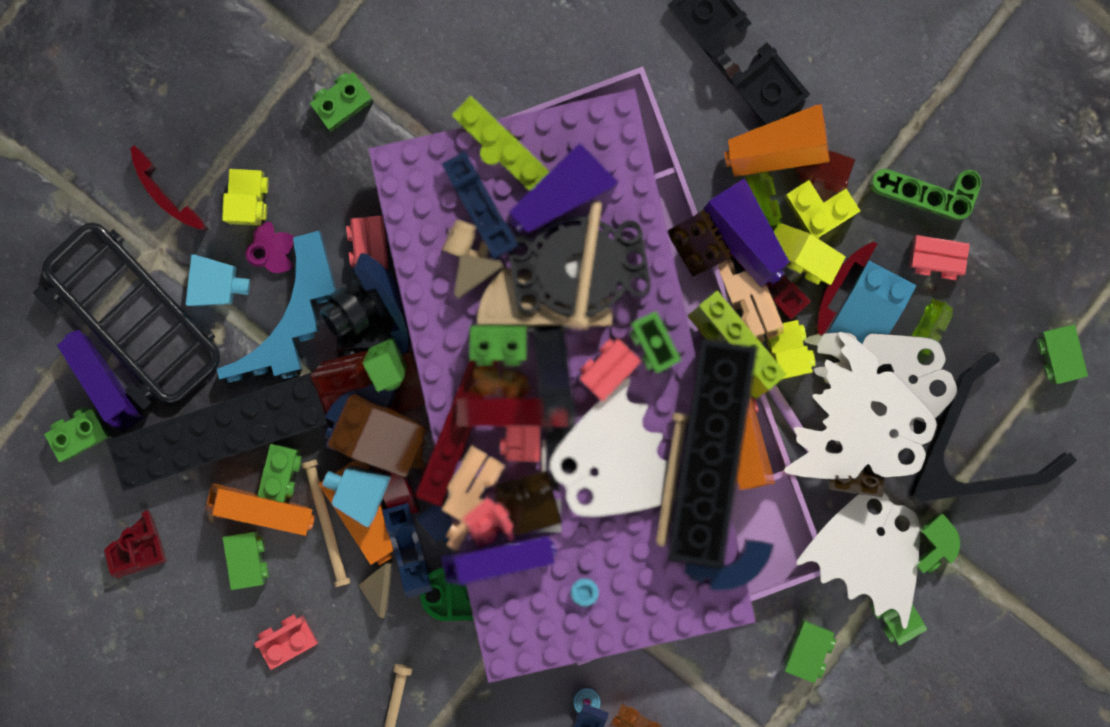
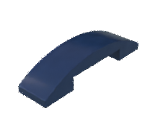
M466 151L441 164L493 258L496 259L517 247L518 244Z
M362 253L358 257L354 271L366 291L374 288L378 291L395 321L391 334L402 353L408 351L411 343V336L399 284L378 261L368 254Z

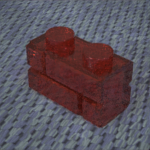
M363 351L335 358L334 360L323 361L311 373V379L319 396L326 397L365 388L371 382V378L363 364L368 352Z

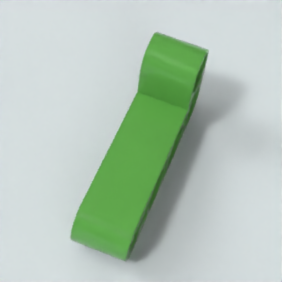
M881 169L871 176L869 186L874 193L953 221H959L971 214L982 181L977 172L966 170L954 178L951 189L947 190L889 169ZM885 176V181L887 183L894 184L897 182V180H899V182L895 187L891 185H886L883 188H881V183L877 181V179ZM963 176H968L972 179L973 187L971 190L963 188L961 184ZM904 184L912 185L914 188L913 197L909 198L903 195L902 186ZM930 192L937 194L939 197V204L936 207L931 206L927 201V196ZM955 201H959L964 205V213L962 215L954 213L952 206Z

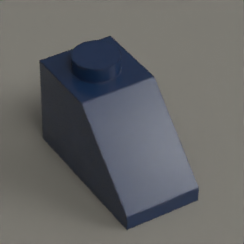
M442 503L441 507L435 504L416 518L436 542L441 539L444 542L450 540L446 536L453 523L451 514L442 510L445 506L444 503Z

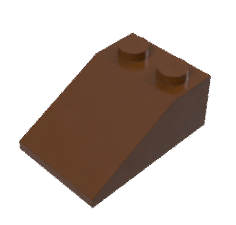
M355 393L348 397L327 446L351 458L406 477L428 427Z

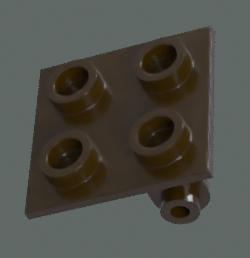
M704 210L667 230L670 240L692 277L731 257L729 253L730 248L727 247L724 240H718L722 237V234L717 236L714 234L718 228L711 229L715 224L710 218V214H706Z
M869 464L862 469L857 478H852L851 475H848L849 479H840L839 475H836L835 479H829L830 490L883 497L884 477L875 474Z
M548 470L495 484L497 493H495L496 501L508 512L509 516L507 518L514 526L511 529L514 536L562 524Z

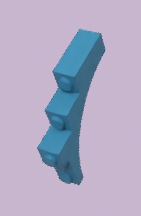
M316 231L293 237L296 254V279L291 300L282 320L271 335L253 352L234 363L218 368L219 379H227V383L242 380V374L252 372L253 376L268 373V367H272L274 376L281 375L282 380L298 376L297 371L303 369L295 338L299 337L300 342L315 338L314 333L320 332L312 301L316 300L317 304L328 302L327 296L337 290L322 232Z

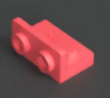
M486 498L462 518L473 543L479 549L485 544L492 543L500 532L510 542L515 539L511 530L514 526L507 518L509 516L508 512L499 502L495 505L489 498Z
M294 614L280 622L282 624L281 628L273 631L270 627L257 635L259 640L254 643V646L259 648L270 670L318 644L303 615L296 618Z

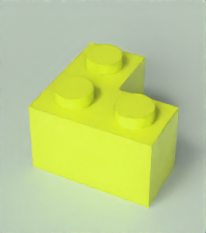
M229 169L228 194L224 193L223 221L233 225L259 226L262 224V220L267 219V204H264L263 196L264 193H268L269 179L265 177L263 171Z
M809 180L783 197L804 231L816 238H819L860 212L847 189L823 203Z
M778 223L774 234L789 260V264L786 267L799 274L803 271L806 273L804 278L814 284L819 285L821 281L831 285L846 256L810 233Z
M798 320L782 323L784 333L767 339L770 355L787 374L784 378L813 372L812 366H816L813 351L808 350L807 346L803 345V341L807 340L804 325H799Z

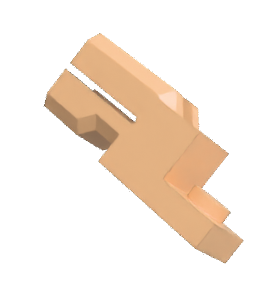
M731 259L718 264L719 272L734 311L741 309L743 314L741 320L760 342L765 341L763 334H766L767 339H771L784 333L783 324L767 286L760 287L747 271L736 274Z
M474 446L469 450L449 484L450 498L442 509L461 520L460 524L454 522L446 536L451 539L448 546L455 550H458L468 533L462 518L484 501L480 498L482 491L485 487L494 485L505 464L490 456L469 493H467L466 490L488 455Z

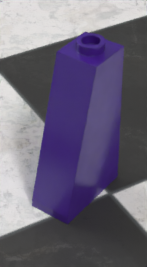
M579 143L509 211V215L512 217L509 222L519 232L524 229L529 234L614 189L619 182Z
M742 179L708 201L702 210L706 214H710V218L715 224L711 229L718 228L714 234L716 236L722 234L719 240H724L727 247L730 248V253L757 284L763 287L768 282L775 284L785 275L783 269L789 264V260L745 179Z
M80 330L65 335L62 339L63 341L57 344V347L104 421L125 432L142 420L145 416L131 396L125 391V388L89 337Z
M540 536L443 555L441 557L446 583L460 585L555 564V544L553 541H550V536Z

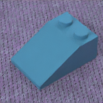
M868 261L865 267L861 268L828 333H850L861 344H863L869 334L889 335L917 285Z

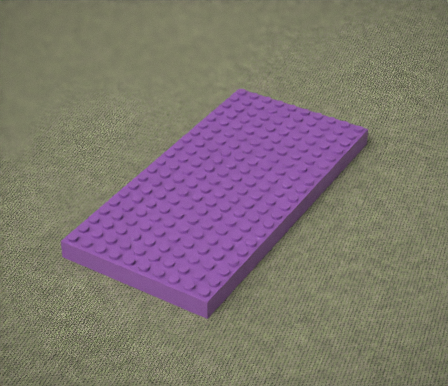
M626 90L498 119L497 121L549 171L581 143L619 182L614 189L593 200L601 202L600 221L610 225L616 231L619 225L627 220H633L641 226L651 279V290L649 295L643 299H634L625 292L622 298L611 307L612 326H588L587 329L571 327V329L565 330L575 409V426L601 401L579 379L583 375L579 370L589 359L595 362L602 355L598 350L609 339L613 342L619 339L642 361L625 378H630L631 380L626 392L627 400L630 403L648 405L642 420L643 428L648 432L661 433L663 435L657 447V455L662 460L669 461L675 427L672 414L690 415L698 365L636 90ZM464 127L369 148L435 445L470 360V326H477L478 312L483 295L493 279L502 271V268H511L508 252L496 259L489 252L487 259L500 261L503 267L458 299L454 293L460 257L443 251L442 247L455 220H460L473 226L475 224L441 164L466 151L513 237H525L532 243L546 227L558 220L569 217H589L590 206L593 201L591 200L529 234L524 229L519 232L509 222L512 218L509 215V211L530 191L500 162L496 165L484 163L480 155L483 146ZM571 223V224H567V225H564V228H567V227H570V226H581V223ZM598 227V230H600V231H603V230H604L603 228ZM476 228L474 232L475 237L470 249L478 252L483 238ZM558 228L549 232L544 238L547 240L558 231ZM626 228L622 232V236L626 240H633L638 235L637 231L633 228ZM611 233L609 234V237L613 239L614 236ZM519 244L513 249V253L518 257L525 256L529 251L528 247L523 244ZM539 244L537 249L540 251L542 246ZM632 253L627 256L626 261L631 266H637L641 263L642 258L640 255ZM526 270L520 271L518 275H527ZM636 279L632 281L630 286L634 291L641 292L647 285L643 280ZM657 311L682 360L658 373H655L653 369L648 371L641 358L645 354L641 344L635 346L628 332L632 330L631 323ZM527 334L526 360H521V366H504V360H499L485 398L541 399L534 334ZM686 423L676 484V489L678 490L689 423ZM473 426L454 476L472 446L488 455L466 490L467 493H469L490 456L505 464L494 485L485 487L480 495L481 499L489 498L496 505L495 493H497L495 484L541 472V440L546 439L545 426H540L539 461H506V455H501V438H506V427ZM547 450V470H548L549 476H550L548 450ZM592 467L589 471V475L593 477L599 474V470L596 467ZM559 482L560 492L554 490L555 498L561 499V532H529L514 536L515 539L511 541L550 536V541H553L556 547L555 564L466 583L488 683L755 623L747 584L726 591L710 590L708 588L710 579L705 578V583L688 580L689 575L683 573L685 562L668 559L677 501L673 503L667 544L661 546L657 545L656 538L662 505L619 514L582 516L572 511L566 500L567 489L561 482ZM581 488L577 492L576 498L581 505L586 506L592 503L594 496L590 489ZM449 490L446 493L447 500L450 498ZM451 515L453 524L454 522L457 524L461 523V520ZM733 520L731 522L725 565L731 563L740 554ZM469 532L459 546V552L478 549L473 543ZM500 532L492 543L485 544L482 548L509 543L510 541ZM581 578L591 579L598 587V598L590 606L576 604L571 596L572 585Z

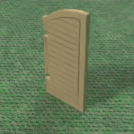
M502 268V271L493 279L483 295L478 312L477 326H569L570 317L560 315L547 308L544 304H542L539 312L535 315L525 316L521 314L516 305L511 268ZM526 270L527 275L517 274V279L520 282L526 283L532 279L533 275L530 271ZM525 296L521 300V305L528 309L533 308L537 303L533 296ZM610 298L607 302L601 304V306H603L604 304L610 302V301H611V298ZM612 308L601 314L585 317L589 320L588 326H612Z

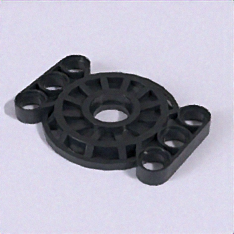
M569 217L558 220L546 227L533 243L525 237L515 238L518 245H526L529 249L528 253L522 257L516 256L513 253V249L508 251L516 305L521 314L525 316L535 315L539 312L542 304H544L547 308L560 315L574 316L580 278H574L567 273L566 263L572 256L583 255L589 217ZM599 220V227L604 230H598L586 307V310L589 311H586L585 317L601 314L613 307L625 292L634 299H643L649 295L651 279L641 226L633 220L624 221L616 231L610 225ZM571 223H581V226H570V227L564 228V225H567V224H571ZM558 228V231L547 240L544 238L549 232ZM626 228H633L637 231L638 235L633 240H626L623 238L622 232ZM610 233L614 236L613 239L609 237ZM539 244L542 246L540 251L537 249ZM636 253L642 258L641 263L637 266L629 265L626 261L629 254ZM522 270H528L532 273L533 277L529 282L524 283L517 279V274ZM641 279L647 286L643 291L636 292L630 286L632 281ZM525 296H533L537 303L533 308L528 309L521 305V300ZM612 296H615L610 302L601 306V304L607 302Z

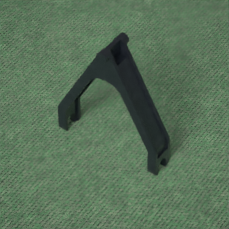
M564 325L527 326V334H534L549 468L552 456L562 441L573 430L576 420L565 330H569L571 327ZM556 411L565 412L568 418V426H552V414ZM572 457L564 458L561 461V470L565 474L571 475L577 470L576 460ZM550 468L552 488L560 492L559 482L555 479Z
M989 352L958 376L955 383L957 387L956 395L944 409L926 451L923 465L917 472L911 489L907 493L911 501L925 502L1047 484L1077 461L1071 452L1068 454L1064 452L1034 474L969 483L957 481L949 474L944 464L945 449L973 382L1000 361L995 352Z

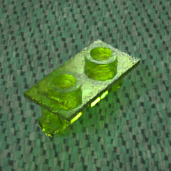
M764 172L755 176L745 177L770 226L781 224L780 219L782 215L778 200H770V196L776 195L773 176H770L769 172Z
M932 299L925 308L924 315L911 337L928 338L939 343L942 336L935 331L937 328L942 331L946 330L953 317L952 312L954 309L945 302ZM927 348L920 350L921 353L927 356L933 352Z

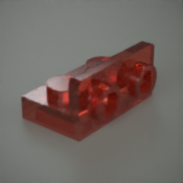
M828 150L830 162L795 168L794 173L800 175L799 180L804 182L809 180L811 184L818 181L825 184V189L839 193L840 189H847L848 180L856 159Z

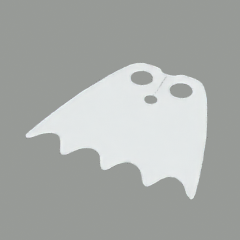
M630 378L622 381L604 401L601 400L567 435L552 456L550 462L551 471L555 479L566 487V500L572 511L578 515H611L662 505L669 461H664L657 455V447L663 435L661 433L648 432L643 428L642 420L648 405L630 403L627 400L626 392L631 381ZM566 457H572L577 462V470L571 475L563 473L560 467L561 461ZM592 467H596L599 470V474L596 477L589 475ZM581 488H588L593 492V501L589 505H581L577 501V492ZM678 489L675 490L674 501H677Z
M883 493V497L859 494L825 525L799 557L796 564L801 565L809 561L817 562L820 566L822 583L835 578L844 580L850 600L860 594H868L873 600L876 616H880L889 609H895L900 615L902 627L906 629L918 567L915 565L919 560L920 545L918 516L913 510L904 505L896 506L891 503L885 493ZM872 498L878 499L882 504V511L878 515L871 514L867 509V502ZM899 515L906 516L910 521V527L905 532L899 531L895 526V519ZM878 527L884 528V536H879L876 531Z

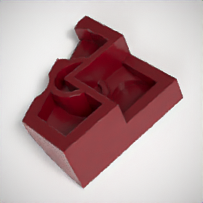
M149 510L144 511L141 514L142 517L131 528L127 527L121 533L118 540L111 542L104 549L111 576L120 578L167 562L155 522Z

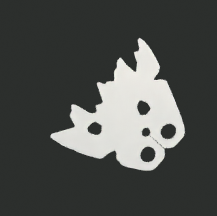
M839 332L838 336L845 345L841 352L849 360L852 371L839 367L829 360L825 361V368L828 371L826 378L831 388L824 390L821 395L814 394L812 397L829 414V417L823 420L827 428L824 431H815L801 427L794 428L797 435L796 441L807 449L808 453L784 469L785 473L823 479H835L836 475H839L840 479H849L848 475L852 476V478H857L867 464L871 466L875 474H879L882 477L906 476L917 473L921 469L926 456L922 444L930 442L936 430L937 424L934 416L893 372L877 374L879 362L871 351L853 337ZM872 401L881 402L887 406L885 416L879 417L871 409ZM915 417H920L926 422V430L922 434H915L910 429V421ZM896 429L899 436L891 438L889 435L890 430ZM828 441H840L843 448L842 452L839 454L828 453L825 450ZM903 448H909L915 454V460L910 465H903L898 459V453Z
M827 333L823 336L814 335L804 340L806 343L817 345L818 353L830 354L838 358L840 362L834 363L837 366L852 371L849 360L841 352L845 345L839 338L838 333ZM845 333V334H847V335L853 337L855 340H857L854 335H852V334H850V333ZM869 334L865 338L862 345L877 357L879 366L891 364L894 374L925 405L934 418L953 400L957 387L952 374L942 370L946 359L942 347L937 341L922 337ZM925 348L933 351L935 357L934 361L926 366L920 364L917 360L918 352ZM825 366L815 368V374L823 377L824 381L830 384L826 378L828 371ZM916 375L919 377L917 383L911 384L908 381L909 376ZM942 380L946 384L947 389L944 395L936 397L930 393L929 386L932 381ZM871 402L873 412L879 417L885 416L887 406L881 402ZM915 417V418H913V419L910 421V425H909V426H910V429H911V431H912L913 433H914V426H913L914 420L917 419V420H919V421L925 422L924 419H922V418H920V417ZM896 429L890 430L889 435L891 438L899 436Z

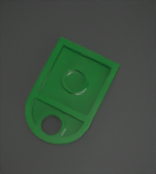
M444 567L432 571L429 574L431 586L440 590L441 598L437 602H431L426 598V593L420 594V601L424 610L431 617L440 621H473L474 616L466 583L460 585L446 583Z

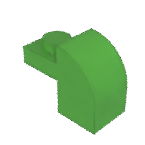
M938 512L919 530L932 545L930 549L919 557L918 562L915 564L922 573L926 571L929 573L933 572L940 566V559L942 557L946 562L952 564L960 550V538L957 530L942 513Z

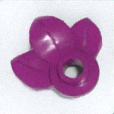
M270 221L263 223L256 228L253 242L246 248V260L252 266L265 267L272 273L289 271L293 268V263L286 255L294 246L293 237L295 236L285 232L275 233ZM258 249H262L264 252V256L261 259H256L254 256L255 251Z

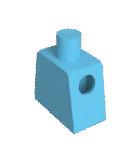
M191 254L186 305L212 306L233 304L234 293L249 295L250 279L236 278L237 267Z
M349 466L345 469L343 476L328 471L322 486L336 491L332 501L334 507L362 525L369 527L374 521L392 476Z

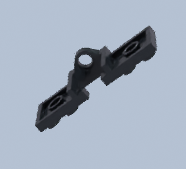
M673 0L667 5L669 10L764 125L782 119L810 95L778 56V51L774 47L772 48L768 42L756 51L761 58L744 72L724 52L723 46L717 40L734 26L742 33L752 24L746 17L745 11H741L733 0Z

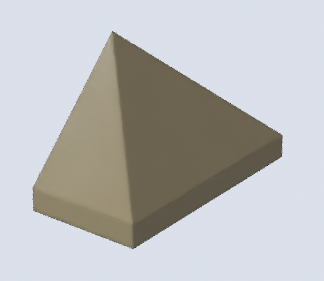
M460 255L454 294L458 299L500 270L503 265L500 261Z
M393 562L385 563L358 585L377 615L381 618H385L387 615Z

